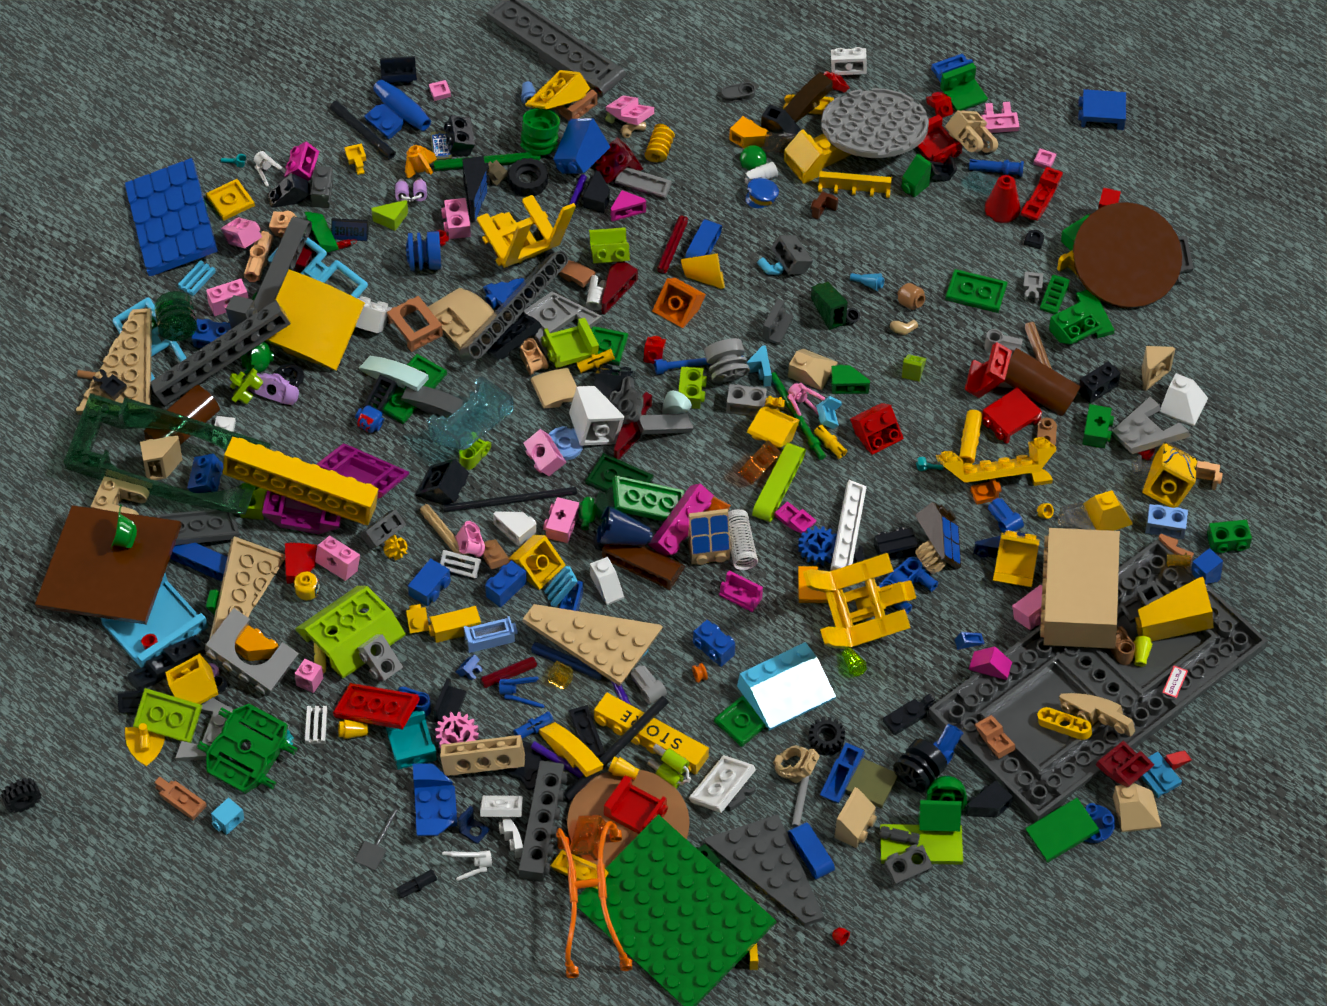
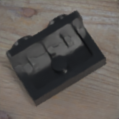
M415 56L380 59L381 79L389 84L402 81L404 83H411L417 80Z

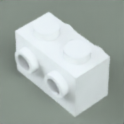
M836 48L831 50L832 72L838 75L867 74L866 48Z

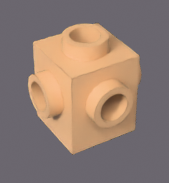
M273 211L269 228L275 236L283 238L293 216L296 217L293 212Z

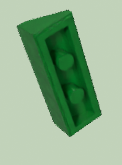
M304 212L305 220L312 222L311 233L316 244L327 253L338 250V245L323 214Z

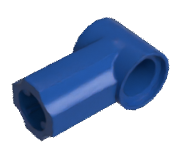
M997 498L988 505V510L998 521L1002 533H1005L1006 530L1016 532L1024 527L1021 516L1016 512L1013 513L1002 498Z
M947 724L939 740L933 744L943 753L947 760V765L954 755L953 750L964 733L951 724Z

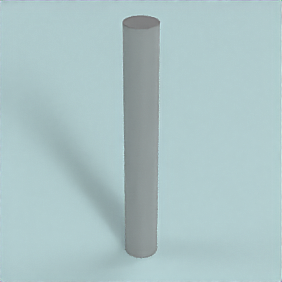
M810 775L800 781L791 825L794 828L799 826L801 822Z

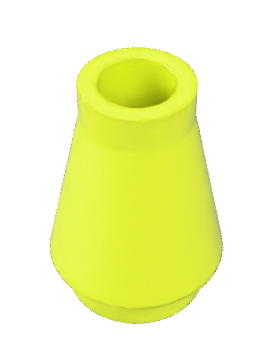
M1137 636L1135 641H1133L1135 644V665L1144 667L1147 664L1153 644L1149 637Z

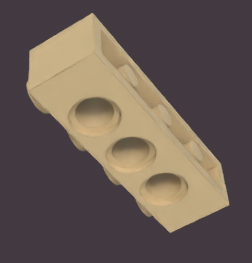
M521 735L441 745L440 758L446 776L524 767L525 752Z

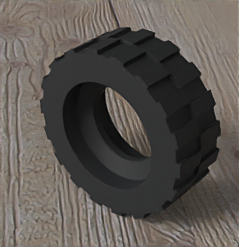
M523 158L522 160H517L509 168V186L515 194H519L522 197L537 196L547 188V167L539 160ZM532 172L537 175V180L532 183H524L520 181L519 177L522 173Z

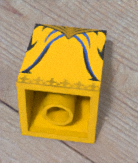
M1164 441L1154 456L1142 493L1168 507H1178L1196 482L1197 458Z

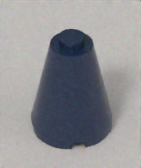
M607 506L601 516V519H603L601 526L598 525L597 542L606 545L646 546L647 543L651 542L653 533L650 532V527L614 507Z

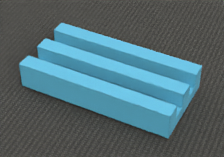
M200 260L182 279L178 287L194 296L214 275L216 270Z
M565 566L544 590L545 594H549L548 600H552L551 606H558L578 582L570 566Z

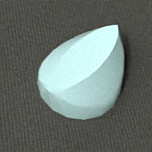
M674 390L669 391L663 402L662 414L685 413L691 409V402L684 394Z

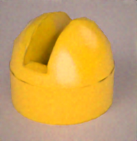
M1043 503L1037 507L1039 517L1047 519L1053 516L1054 509L1050 503Z

